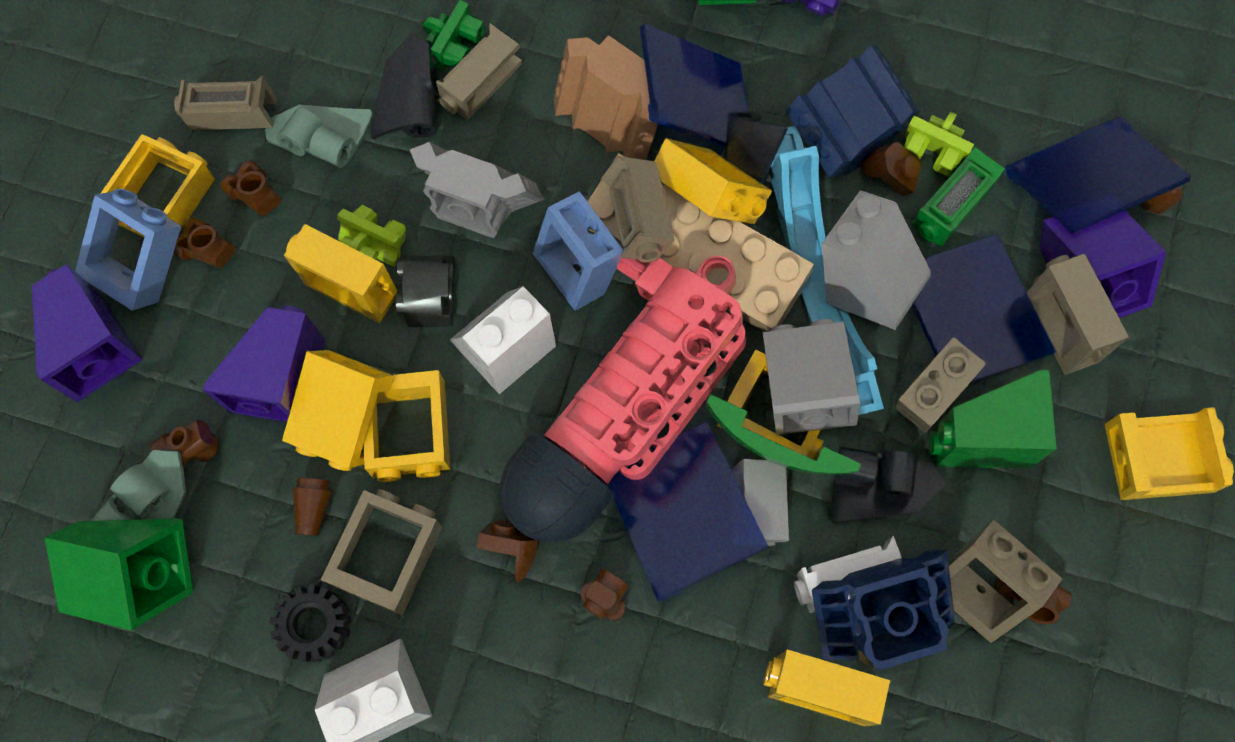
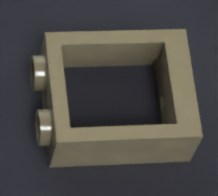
M1085 254L1070 259L1068 255H1062L1048 262L1045 265L1047 269L1033 280V286L1024 295L1064 375L1101 362L1129 338Z
M953 337L898 399L895 409L926 433L987 363Z
M378 489L375 495L363 490L321 580L335 588L403 616L443 527L434 519L436 513L426 507L414 504L413 508L409 509L399 505L400 498L389 492ZM374 508L422 527L393 591L344 572Z
M994 519L948 559L953 609L990 643L1042 608L1063 579ZM1018 553L1024 556V560L1019 558ZM977 558L1023 599L1013 606L967 565Z

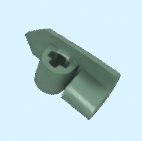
M299 104L270 117L273 121V127L265 128L266 139L269 143L295 155L304 156L307 152L332 165L343 168L348 164L359 147L371 123L373 114L370 109Z
M155 449L143 463L134 465L123 472L110 488L111 492L114 493L112 497L106 501L90 521L174 519L186 495L180 451Z

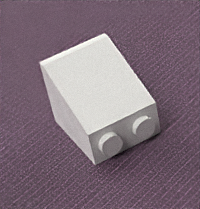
M524 286L506 292L450 339L453 345L499 394L556 347L550 314Z
M398 639L324 674L315 706V712L326 742H379L432 716L402 639Z

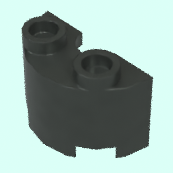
M453 255L398 258L397 274L399 280H402V292L396 293L397 314L405 315L408 327L453 326Z

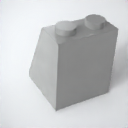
M860 190L822 242L827 304L896 330L931 277V271L897 203Z
M821 319L812 322L810 326L794 328L793 325L785 324L775 326L769 332H763L776 435L857 425L860 401L844 321L834 323L831 319Z

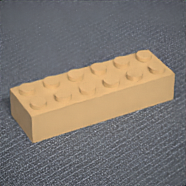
M601 180L588 203L622 249L625 250L621 242L610 187ZM661 181L675 241L660 258L674 268H685L693 273L710 257L723 256L728 258L734 266L736 283L728 295L739 302L743 320L763 332H769L771 328L782 325L812 276L814 264L741 222L710 217ZM714 268L708 273L707 280L713 284H721L727 280L729 273L726 269Z

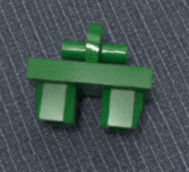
M461 0L457 3L450 17L441 13L438 19L428 17L422 24L423 30L428 35L425 41L432 47L431 53L436 58L434 65L441 72H444L447 65L455 67L470 52V48L460 44L463 38L477 44L485 32L484 21L471 15L469 4Z

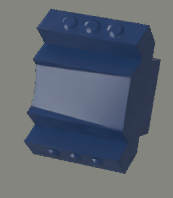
M870 45L859 58L852 57L837 72L827 79L818 81L807 95L799 94L786 110L808 146L817 147L819 163L829 178L838 177L842 173L845 176L851 173L873 151L892 143L895 135L906 128L913 117L920 113L909 92L901 83L900 78L876 45Z
M947 550L924 551L917 558H900L851 572L841 580L822 581L812 589L823 660L861 661L870 665L874 671H879L948 650L946 645L948 627L955 619Z

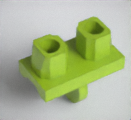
M950 111L946 120L932 115L929 122L914 116L904 137L906 139L904 147L918 159H921L926 149L938 154L939 156L933 165V169L946 177H950L956 168L968 157L974 146L973 143L961 138L965 130L953 125L957 114Z
M361 205L352 213L343 208L337 214V220L341 224L338 235L339 241L375 260L378 259L396 267L398 258H401V246L406 240L405 225L392 220L383 228L377 225V214L372 209Z

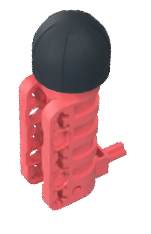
M723 256L710 257L701 264L695 273L681 267L674 268L661 258L651 263L641 262L637 259L621 258L617 270L636 281L635 284L640 296L648 300L637 318L625 330L623 336L613 349L600 362L599 367L579 389L567 408L547 430L544 438L531 431L504 468L500 482L501 503L506 516L521 533L537 541L557 543L571 540L589 529L615 496L606 485L609 484L616 473L620 472L632 480L645 478L654 469L741 354L746 345L747 337L742 324L743 316L739 302L728 295L736 283L735 269L728 258ZM714 268H723L729 273L727 280L721 284L710 283L707 280V275ZM727 309H730L731 315L726 312ZM734 336H736V342L731 341ZM721 351H722V355H723V356H726L724 359H722L721 356L719 355V353H720ZM714 361L717 364L715 372L709 376H704ZM689 396L691 402L686 404L684 401ZM673 414L679 417L677 421L672 417ZM668 422L670 425L668 434L663 438L656 439L659 432ZM650 446L656 448L654 452L649 450ZM640 459L644 462L641 467L633 465L630 469L628 468L629 465L638 462Z

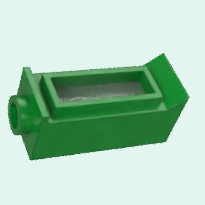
M974 147L964 162L926 205L920 209L912 226L917 229L922 238L942 247L994 188L1005 168Z

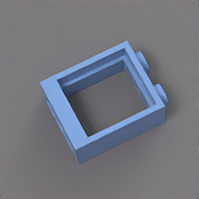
M115 189L112 192L96 194L94 196L75 272L87 282L133 311L159 302L181 225L169 219L162 210L152 208L137 199L138 197L135 193L125 189ZM119 220L145 236L135 272L110 257Z
M579 191L547 208L533 255L573 310L576 311L605 294L621 260V253L624 250ZM593 229L595 234H590L587 230ZM574 266L579 267L580 271L577 272Z

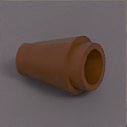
M297 478V486L292 487L294 522L296 526L295 534L319 536L332 491L329 490L330 480Z

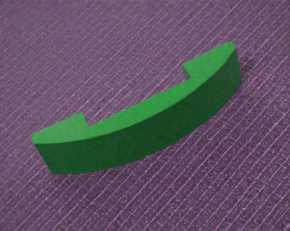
M711 394L705 406L718 424L738 443L767 461L795 471L819 475L850 474L858 472L861 463L824 446L817 450L814 459H810L741 427L748 411Z

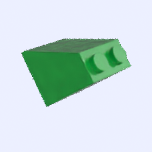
M1039 370L953 407L929 435V451L931 455H935L936 467L1032 468L1054 452L1057 447L1049 370Z
M181 519L78 521L44 537L58 611L60 613L132 631L193 593L184 528Z

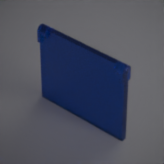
M644 23L640 27L650 100V104H648L650 121L725 147L728 114L732 112H748L741 64Z
M1122 117L1112 119L1028 157L1008 164L1005 167L1007 176L1015 184L1021 185L1072 234L1188 183L1191 178L1190 174L1133 130L1132 125Z
M997 234L924 258L931 271V277L912 306L936 356L954 337L987 363L969 384L1056 353Z
M707 421L678 435L654 469L645 478L632 480L617 472L607 485L615 495L613 499L657 601L666 600L682 590L769 548ZM640 459L638 462L629 465L628 468L630 469L633 465L641 467L644 462Z

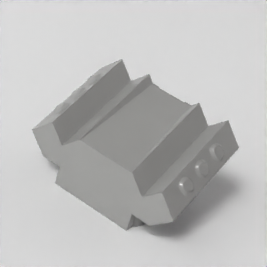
M431 142L410 149L416 166L429 175L423 192L431 200V211L441 220L495 239L501 225L511 212L544 200L537 183L519 173L513 174L495 164L455 150L448 151Z

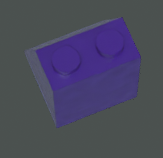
M1112 197L1043 220L1039 249L1047 263L1062 255H1068L1070 259L1085 254L1119 318L1153 305L1166 251Z
M67 264L59 269L50 271L43 279L32 285L36 374L41 381L73 401L78 402L142 361L141 356L101 293Z
M287 305L282 306V309L267 307L207 379L203 391L229 413L287 422L306 352L323 350L326 340L304 310Z

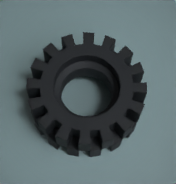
M308 585V588L298 586L294 588L295 593H285L282 596L285 600L283 604L276 603L273 609L278 611L276 617H270V624L275 626V630L270 631L272 639L278 641L276 647L280 651L285 652L286 656L304 662H322V658L329 659L335 655L333 651L343 648L345 644L342 643V640L345 636L349 638L351 630L347 629V624L352 622L351 616L347 615L346 612L349 610L346 603L340 600L341 597L316 585ZM318 608L325 615V629L317 638L305 640L297 631V620L305 610Z

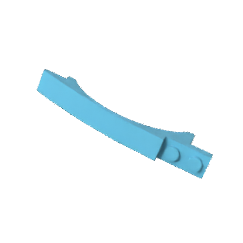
M787 127L788 130L769 169V174L778 203L776 212L786 247L814 264L812 276L801 292L809 322L811 324L821 319H831L834 323L844 321L860 401L858 415L884 409L874 370L877 369L875 358L859 337L848 312L826 302L822 242L826 236L820 202L819 154L817 147L804 148L797 127Z

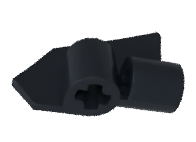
M410 34L385 62L370 135L373 140L400 129L407 135L417 138L432 136L437 131L434 96L440 95L436 82L440 81L436 66L431 61L430 44L413 34Z
M729 113L727 116L725 152L721 157L763 184L788 128L785 125L761 122V115L756 113Z
M840 447L839 454L861 463L858 472L835 475L831 521L836 523L918 513L947 484L934 463L920 461L917 455L902 451H883L881 454Z

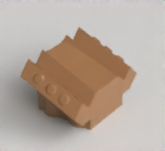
M609 35L600 45L588 37L567 39L554 94L555 116L572 114L573 129H581L605 146L606 153L623 151L624 157L646 160L664 108L662 88L660 87L662 79L659 75V70Z

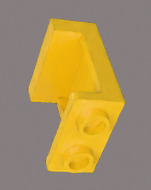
M330 350L307 351L282 441L296 446V451L302 455L310 457L319 456L329 460L328 464L338 470L350 471L354 467L364 465V453L361 451L378 392L391 389L394 375Z
M1214 407L1204 408L1194 414L1136 418L1135 413H1122L1104 424L1120 500L1215 493L1233 484V464L1226 455L1223 443L1224 428L1222 422L1217 418Z

